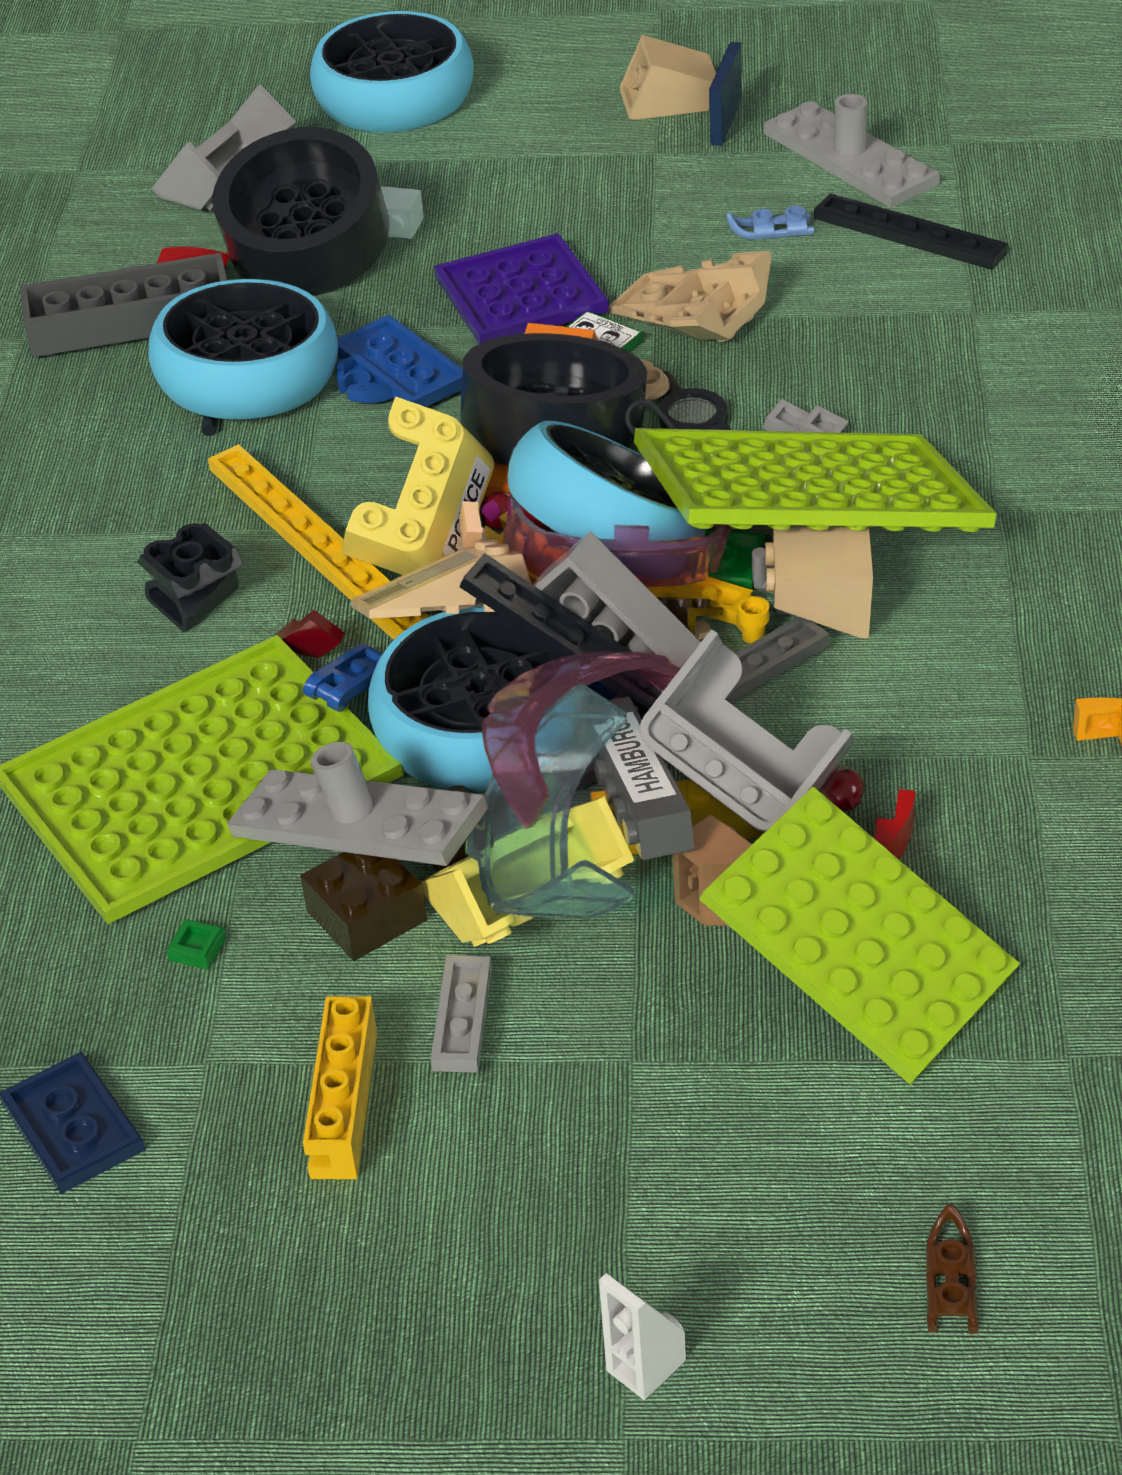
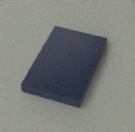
M730 42L709 88L711 145H723L742 100L741 42Z
M82 1051L0 1092L1 1104L60 1195L145 1151L143 1139Z

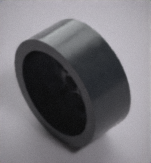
M301 127L282 130L262 137L243 148L226 164L214 186L212 199L214 214L231 263L242 279L277 281L298 287L311 295L323 294L340 288L362 275L379 257L388 238L389 217L374 161L369 152L358 141L338 131L317 127Z
M528 333L491 339L474 346L463 358L460 423L492 455L494 462L509 466L513 450L521 438L532 427L543 421H558L597 433L638 452L639 449L634 443L635 436L630 432L625 423V414L631 403L646 397L647 369L643 362L632 353L615 345L586 337L552 333ZM639 405L631 412L630 419L634 428H643L645 405Z

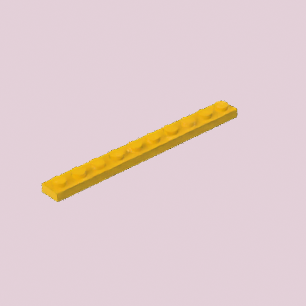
M239 444L208 458L210 471L348 599L351 600L390 582L372 564L342 554L344 539ZM421 612V616L371 618V620L394 640L406 629L430 616L425 612Z

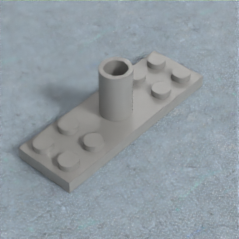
M845 94L839 96L835 100V114L817 103L809 101L764 122L765 135L889 208H893L939 185L940 173L867 133V99L861 95Z
M334 742L321 747L313 754L311 765L315 774L271 769L229 820L227 825L232 837L447 866L485 814L488 806L482 794L365 781L352 746L346 742Z

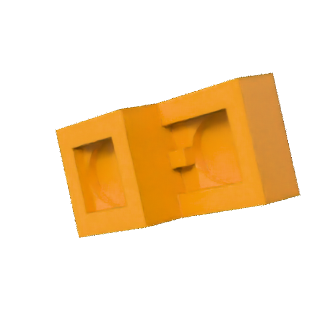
M1122 698L1076 699L1073 723L1076 740L1118 736L1122 746Z

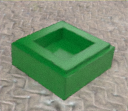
M184 919L166 949L168 961L209 970L226 940L225 928Z

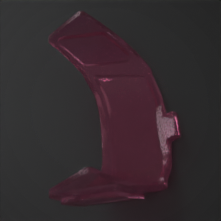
M509 494L507 521L502 544H509L510 549L521 553L527 571L540 577L551 564L582 537L547 532L537 527L524 515L512 494ZM714 524L712 534L709 536L666 541L648 540V526L614 525V539L599 540L646 587L682 586L704 581L711 572H717L720 569L729 540L731 526L729 524Z
M593 651L567 655L522 673L495 694L487 707L490 714L483 719L482 723L484 749L498 786L525 829L535 826L549 799V790L543 779L535 751V734L544 711L566 694L598 680L629 670L646 678L659 691L663 692L681 668L673 665L666 656L631 651Z

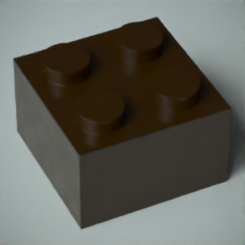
M342 852L300 875L307 912L353 961L427 921L422 883L398 859Z

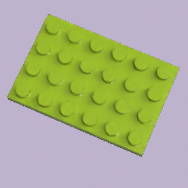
M812 787L714 880L703 891L699 899L910 1085L1020 964L815 787Z

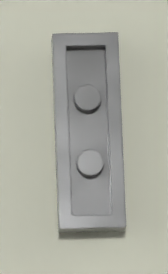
M446 955L430 1059L432 1071L478 1073L492 972L491 956Z

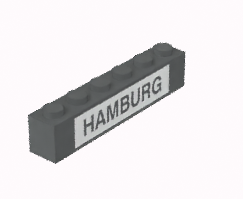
M627 696L580 706L582 722L576 723L579 744L581 747H585L589 765H594L598 784H603L607 803L613 804L617 824H623L627 844L635 845L642 860L695 850L690 808L663 758L652 751L642 740L640 735L642 719L631 698Z

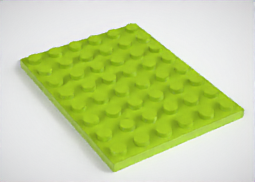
M635 428V445L686 522L696 528L709 529L714 524H729L737 529H750L752 525H768L774 529L786 530L791 528V525H806V527L814 530H826L829 526H844L850 530L862 531L866 530L867 526H881L890 531H902L905 527H920L926 531L937 532L941 531L942 527H956L966 532H977L980 528H994L996 512L922 434Z
M275 635L1 764L0 788L104 921L110 924L271 843L268 841L232 837L227 825L229 820L271 769L315 774L311 765L313 754L327 744L346 742L353 748L365 781L390 783L402 777L403 770L402 764L382 747L372 732L347 707L341 712H337L329 708L327 702L323 699L318 698L314 700L303 694L304 684L314 672L278 635Z

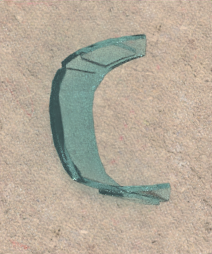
M578 684L533 720L511 743L492 769V777L485 794L488 809L480 819V825L477 824L467 837L465 854L478 861L481 888L487 896L491 909L495 912L526 917L587 920L612 912L634 897L631 886L588 860H581L568 869V818L572 797L589 763L608 740L627 722L625 711L586 685Z

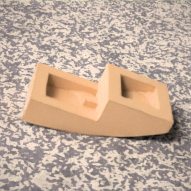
M462 501L459 516L462 548L475 547V541L486 539L485 528L481 527L478 502Z

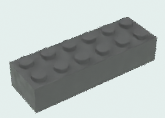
M222 254L198 256L20 286L23 321L31 356L48 357L60 352L84 351L96 346L119 345L126 341L149 339L155 320L169 302L194 288L227 280Z

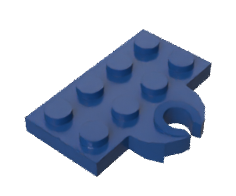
M386 315L338 338L337 356L341 358L336 364L338 390L340 393L347 392L348 399L351 401L376 403L399 397L427 407L461 390L462 368L390 315Z

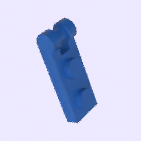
M363 642L312 673L304 684L303 694L314 700L321 698L327 702L329 708L341 712L349 700L370 687L373 672L383 652Z

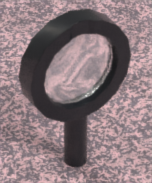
M663 371L669 380V389L667 391L669 395L660 402L659 408L677 429H701L726 422L727 406L722 397L706 389H682L669 371ZM658 416L661 429H669V427L664 423V421Z

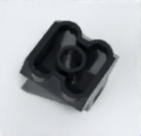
M205 522L203 524L192 523L184 525L177 531L176 537L171 540H156L149 543L144 549V554L140 555L137 561L141 567L154 577L145 583V596L147 600L183 632L196 625L238 589L235 569L243 565L236 548Z

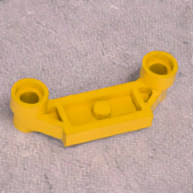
M637 569L632 571L655 597L711 599V607H723V615L708 617L736 625L742 632V639L746 643L751 644L766 635V624L769 622V603L762 597L753 596V590L685 569L679 574L666 576Z

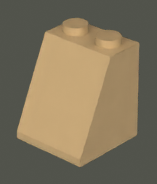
M641 35L619 87L629 119L639 120L708 111L709 88L716 72L707 53Z
M791 526V528L786 530L773 528V542H765V566H773V568H766V592H774V608L858 638H869L873 587L869 526H867L866 530L862 531L850 530L844 526H829L826 530H814L806 526Z

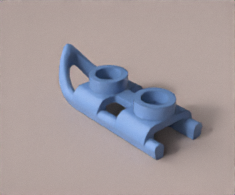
M790 206L783 212V215L772 216L770 210L758 209L753 212L751 218H739L731 212H728L726 216L731 230L744 239L756 240L814 234V226L807 227V221H810V212L805 213V209L801 206ZM786 224L787 229L774 230V225ZM740 226L753 227L754 232L746 231Z

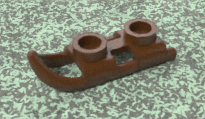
M948 1204L936 1219L927 1240V1328L929 1332L937 1333V1316L968 1317V1334H976L978 1330L974 1242L960 1212L953 1204ZM946 1221H954L963 1243L958 1240L947 1239L937 1245L939 1235ZM936 1273L945 1275V1283L940 1285V1287H936ZM959 1274L967 1275V1287L959 1283Z

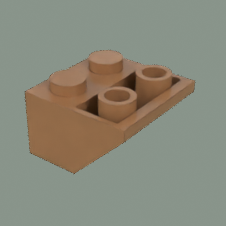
M711 814L692 827L695 850L672 854L674 901L703 925L729 926L699 899L703 891L752 844L741 837L732 826L725 825Z

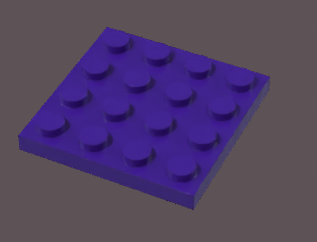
M559 233L434 266L435 278L479 344L498 337L525 334L528 323L562 326L565 323L576 320L588 311L597 315L609 312L608 299Z

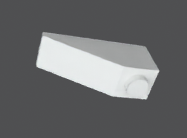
M606 1273L599 1279L606 1371L645 1400L686 1361L685 1331L678 1320L666 1312L661 1314Z

